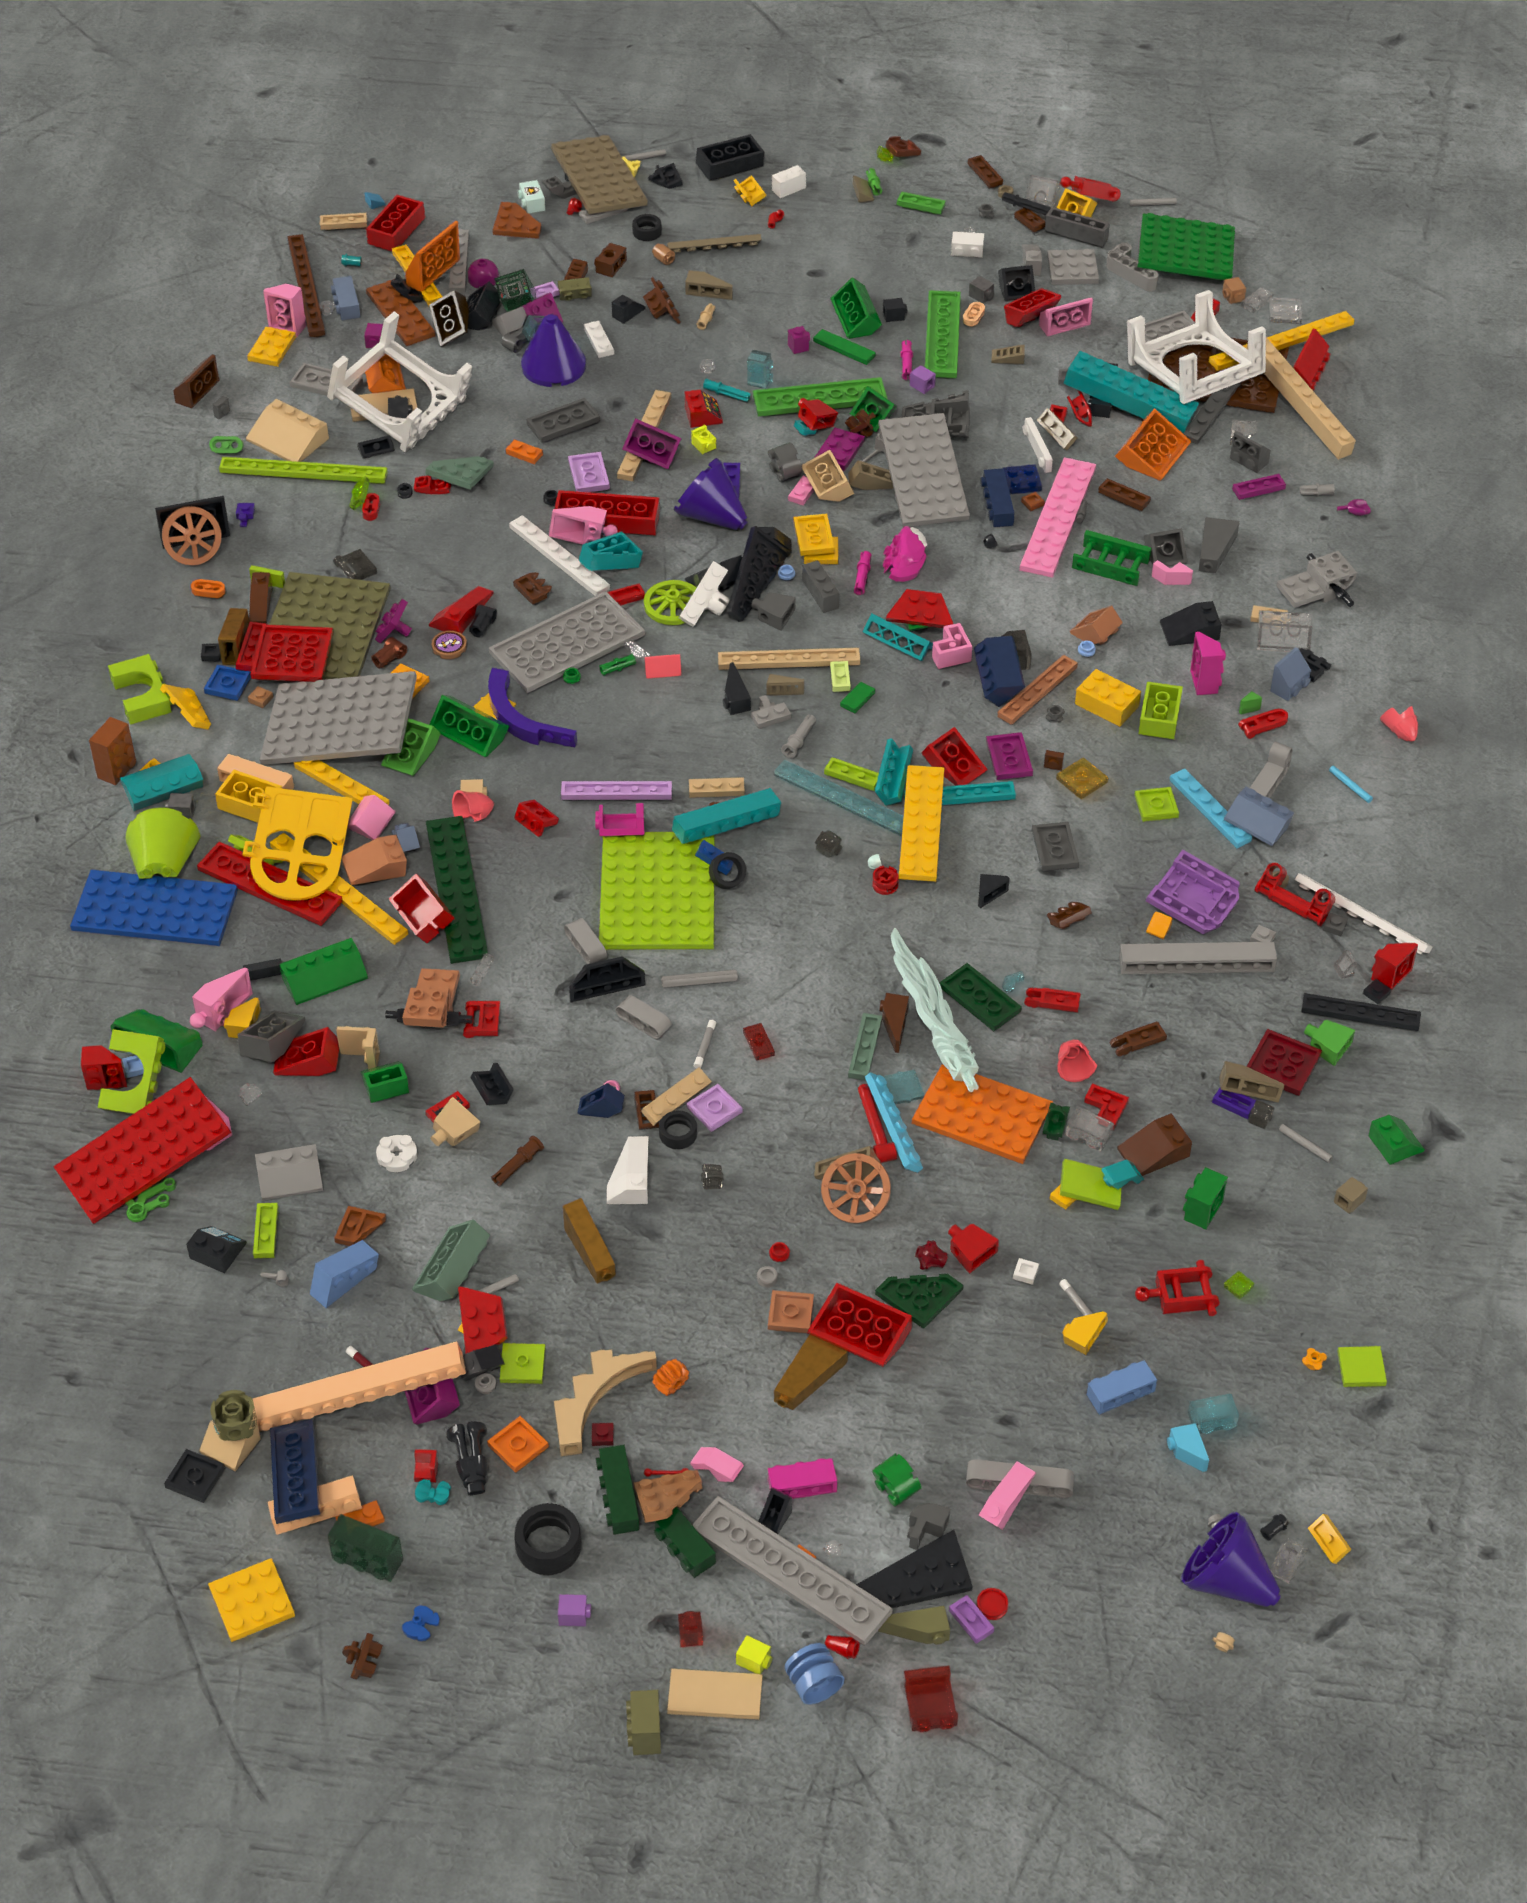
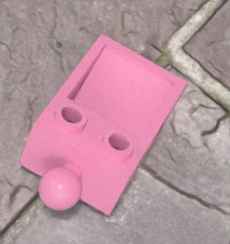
M591 506L553 509L549 537L583 545L601 539L603 533L607 537L618 533V530L614 525L604 526L607 510Z
M242 968L204 984L192 996L195 1013L190 1017L192 1027L201 1028L205 1025L216 1032L220 1026L224 1025V1020L229 1016L230 1010L243 1004L253 994L247 968Z

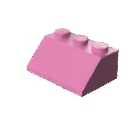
M283 284L264 289L268 326L296 332V337H298L306 327L301 288L290 284Z
M1092 297L1040 312L1039 326L1047 336L1091 325Z

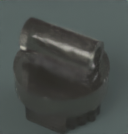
M1256 1100L1251 1108V1116L1248 1123L1265 1129L1268 1121H1271L1273 1117L1272 1114L1275 1108Z
M703 1164L701 1181L705 1190L722 1188L724 1174L721 1172V1165Z

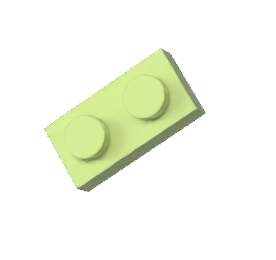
M848 661L830 662L832 691H850Z

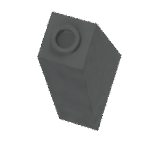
M1205 517L1198 571L1217 572L1238 536L1240 521Z

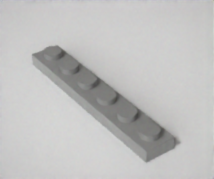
M459 229L460 260L450 268L449 293L454 290L458 293H465L469 230Z

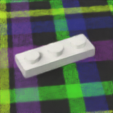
M595 321L584 324V330L598 358L614 355V349L600 322Z

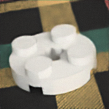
M409 1135L383 1137L376 1150L377 1161L380 1166L386 1167V1170L390 1172L405 1171L417 1159L416 1145ZM400 1151L398 1156H395L393 1152Z

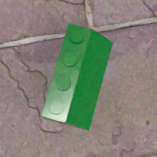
M852 277L830 298L847 338L872 335L882 325L865 285Z
M447 695L441 696L429 724L434 726L441 735L484 757H487L503 742L509 725Z
M352 938L280 964L282 980L296 1005L368 979L359 950Z

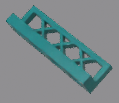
M872 613L862 631L920 661H923L928 649L933 650L932 642ZM873 622L877 623L879 631L875 633L869 632ZM891 630L894 638L886 640L884 632ZM904 637L907 638L909 645L900 647L898 640ZM920 644L924 647L918 656L914 653L913 647Z
M892 738L887 739L875 787V793L885 806L901 802L907 779V767L910 765L914 750L911 745L899 748Z

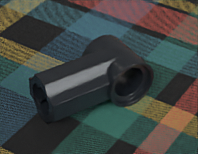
M478 605L475 618L469 627V632L474 637L479 638L483 636L489 624L495 622L497 609Z

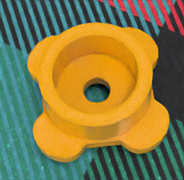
M1314 1348L1307 1349L1306 1357L1302 1358V1363L1311 1370H1320L1327 1356L1325 1353L1315 1351Z

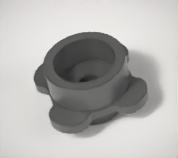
M981 205L978 208V211H980L979 216L984 218L993 217L994 208L992 205Z
M1052 705L1047 708L1048 714L1046 719L1048 721H1063L1062 715L1065 711L1062 707Z

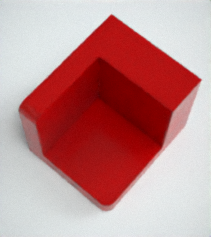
M416 1449L414 1453L416 1461L414 1482L426 1479L436 1483L438 1472L437 1450Z

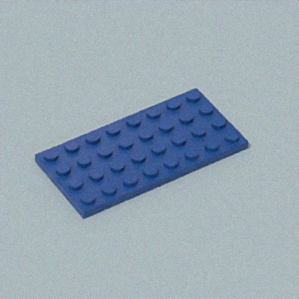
M90 870L70 927L71 931L220 946L238 888L234 884L159 876L139 879L137 874Z

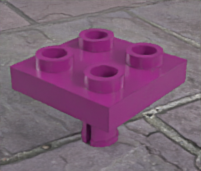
M551 292L523 306L534 334L542 319L548 314L556 315L563 322Z
M401 599L398 604L394 603L389 610L390 612L384 614L381 619L384 621L383 624L381 623L376 629L378 634L375 640L381 644L393 629L404 635V637L409 635L412 628L400 621L408 603L407 601Z

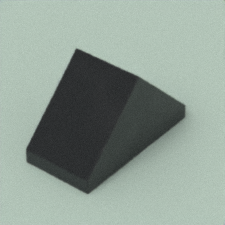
M980 874L978 907L981 909L1009 891L1010 878L1001 875Z
M772 1487L758 1522L778 1534L792 1513V1497Z

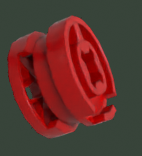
M884 866L876 868L873 872V889L881 895H889L896 892L899 879L897 870L891 866L889 868Z

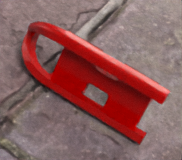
M1077 390L1079 393L1078 397L1071 400L1067 396V399L1076 418L1081 423L1091 427L1092 414L1083 393ZM1088 416L1089 421L1086 422L1081 418H1086Z

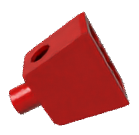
M802 398L798 402L800 407L798 417L811 430L834 426L838 416L836 410L818 399L808 401Z
M955 1224L948 1231V1234L952 1237L950 1250L969 1274L998 1252L999 1240L974 1224L968 1225L963 1230Z

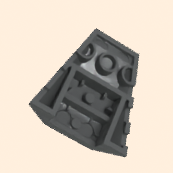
M968 390L963 391L961 395H948L946 399L939 400L935 398L930 403L920 402L902 407L901 418L944 413L950 438L969 437L970 404Z

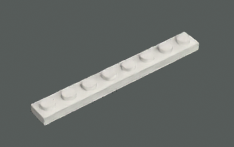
M523 515L509 523L510 529L594 596L610 590L609 583L595 572L589 571L575 556Z
M1298 873L1295 880L1300 882V887L1307 891L1312 889L1317 892V890L1322 888L1331 891L1335 895L1336 900L1333 904L1335 907L1348 909V914L1355 918L1358 916L1364 918L1363 922L1371 927L1374 925L1380 927L1379 931L1387 936L1390 934L1396 936L1395 940L1399 943L1418 944L1417 953L1419 954L1423 952L1430 953L1433 946L1319 882ZM1328 893L1324 894L1321 899L1329 898Z

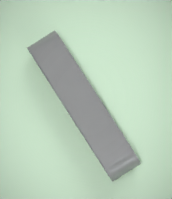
M971 1460L967 1464L966 1485L974 1489L994 1491L1015 1463ZM1024 1465L1036 1472L1024 1494L1068 1498L1073 1495L1074 1473L1071 1470Z

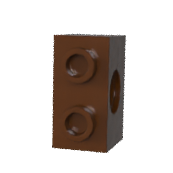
M609 243L602 250L601 254L595 258L596 273L613 278L627 261L626 247Z

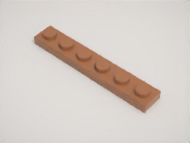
M1065 655L1061 656L998 711L997 717L1012 725L1077 668L1078 663Z

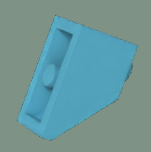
M1196 1423L1171 1428L1170 1436L1167 1438V1445L1169 1450H1173L1175 1458L1202 1472L1207 1471L1209 1457Z

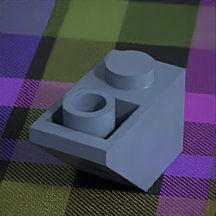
M403 823L395 825V829L391 830L392 835H397L403 852L420 847L414 826Z

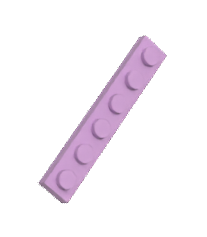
M562 781L561 800H672V781Z

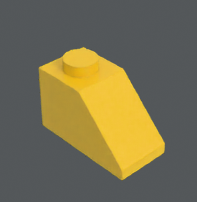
M255 997L230 1010L229 1016L224 1020V1029L227 1030L228 1037L238 1038V1033L257 1022L261 1012L259 998Z
M1103 1311L1074 1318L1071 1324L1068 1323L1063 1329L1064 1343L1087 1355L1108 1322L1107 1313Z

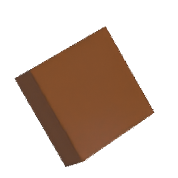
M1036 492L1021 497V502L1030 512L1045 505V501Z

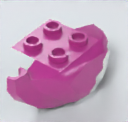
M904 526L898 535L894 536L891 545L886 546L883 567L885 573L890 565H893L894 568H891L889 571L891 572L890 579L897 582H906L917 577L925 562L926 554L924 550L927 547L926 538L919 529Z

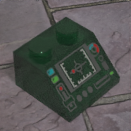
M524 269L494 278L501 303L507 312L520 308L536 299V289Z

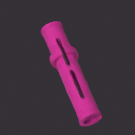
M904 340L901 343L902 351L900 353L902 358V378L907 380V375H909L910 380L913 358L912 343L910 340H907V345H905Z
M864 551V554L861 552L860 561L857 564L858 572L854 587V593L857 595L865 593L867 575L871 568V553L869 551Z

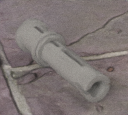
M808 714L797 731L789 736L787 744H784L781 748L784 756L788 758L796 756L797 750L803 745V739L816 723V718L813 715L810 716Z

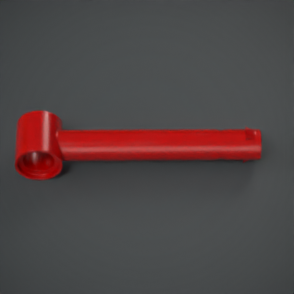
M862 1084L858 1087V1092L876 1144L873 1146V1151L881 1163L897 1160L894 1142L888 1143L870 1088L868 1084Z

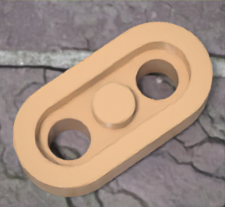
M981 302L971 303L963 314V323L969 327L977 325L985 313V305Z

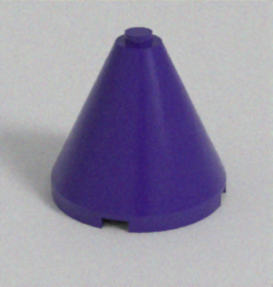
M548 314L542 319L522 356V372L529 381L545 387H552L551 384L561 383V386H565L575 382L584 374L586 369L585 355L556 315Z
M715 458L708 464L709 467L705 471L702 470L678 500L681 505L679 507L675 506L673 510L681 516L733 530H738L739 528L742 530L748 523L746 521L747 515L723 462Z
M1232 1512L1221 1519L1208 1532L1210 1537L1203 1546L1198 1545L1183 1570L1181 1581L1192 1590L1265 1607L1274 1606L1281 1597L1279 1595L1280 1588L1246 1519L1238 1512Z

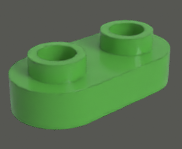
M215 436L209 442L210 449L215 453L237 454L242 451L244 446L243 441L236 436ZM218 442H221L220 448L216 447ZM234 442L238 443L237 448H233Z

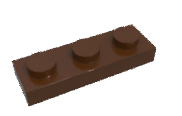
M982 155L968 159V165L989 189L1003 185L1001 176Z
M1108 478L1098 489V493L1140 511H1143L1151 502L1150 496Z

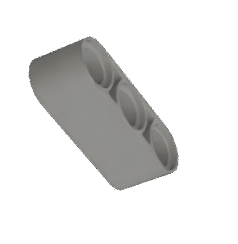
M583 918L564 926L568 939L587 964L607 959L605 947Z
M629 995L615 1009L617 1015L622 1020L654 1039H659L672 1025L667 1016L632 995Z

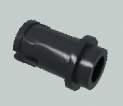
M1282 1514L1274 1515L1273 1520L1261 1528L1260 1532L1266 1540L1270 1541L1281 1530H1286L1289 1522Z

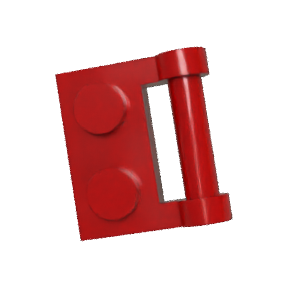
M500 1001L466 1002V1015H472L473 1019H467L472 1020V1024L466 1023L463 1029V1036L465 1038L498 1036ZM480 1010L479 1025L473 1026L474 1012Z

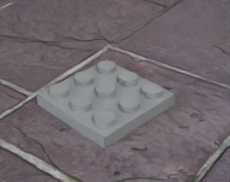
M1094 249L1047 250L1051 285L1099 284Z

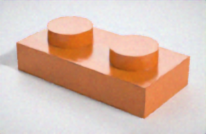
M514 439L506 448V454L535 464L542 457L543 450Z
M377 1500L362 1505V1509L336 1516L335 1520L344 1538L383 1523L384 1517Z

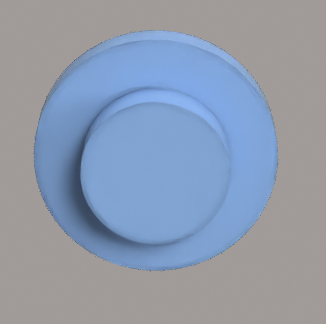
M782 565L778 570V576L783 580H791L795 577V570L791 565Z
M1082 641L1078 646V652L1082 656L1089 657L1095 654L1096 648L1091 641Z

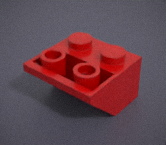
M102 1045L82 1047L81 1068L87 1090L127 1087L122 1060Z

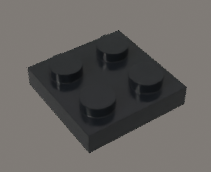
M186 1449L164 1483L165 1488L204 1503L223 1473L225 1465Z

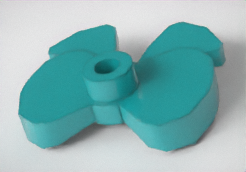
M423 1479L418 1482L415 1489V1499L419 1503L428 1500L430 1503L436 1502L438 1505H444L449 1500L451 1487L447 1482L441 1481L436 1489L431 1488V1481Z

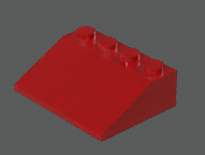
M836 1283L807 1333L884 1367L903 1345L912 1329V1316Z

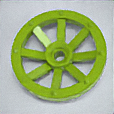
M667 580L653 585L644 596L646 614L661 624H685L684 621L679 619V616H676V608L680 607L684 610L686 606L684 602L688 603L691 598L685 595H693L696 587L680 580ZM656 594L661 595L660 597L653 598ZM663 602L656 611L651 607V605ZM667 607L670 608V616H665L661 613Z

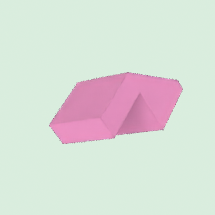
M1158 560L1153 563L1152 577L1164 585L1191 584L1193 570L1181 562L1172 568L1167 567Z
M701 1447L690 1462L694 1469L710 1470L718 1482H733L744 1466L742 1462L716 1447Z

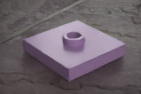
M716 1084L687 1103V1108L711 1132L743 1112V1108L719 1084Z

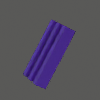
M1221 1087L1212 1100V1103L1246 1119L1250 1117L1258 1102L1243 1094L1221 1090Z

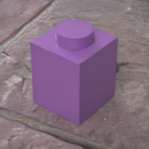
M920 365L910 373V386L925 394L935 387L936 374Z
M559 1594V1626H586V1619L591 1618V1604H587V1596Z

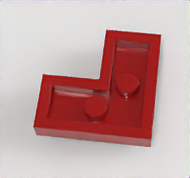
M1092 1083L1084 1098V1102L1100 1108L1095 1124L1114 1130L1129 1102V1097Z

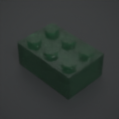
M342 1514L339 1515L327 1535L331 1556L337 1563L353 1566L359 1572H368L379 1580L385 1579L391 1582L403 1562L399 1537Z

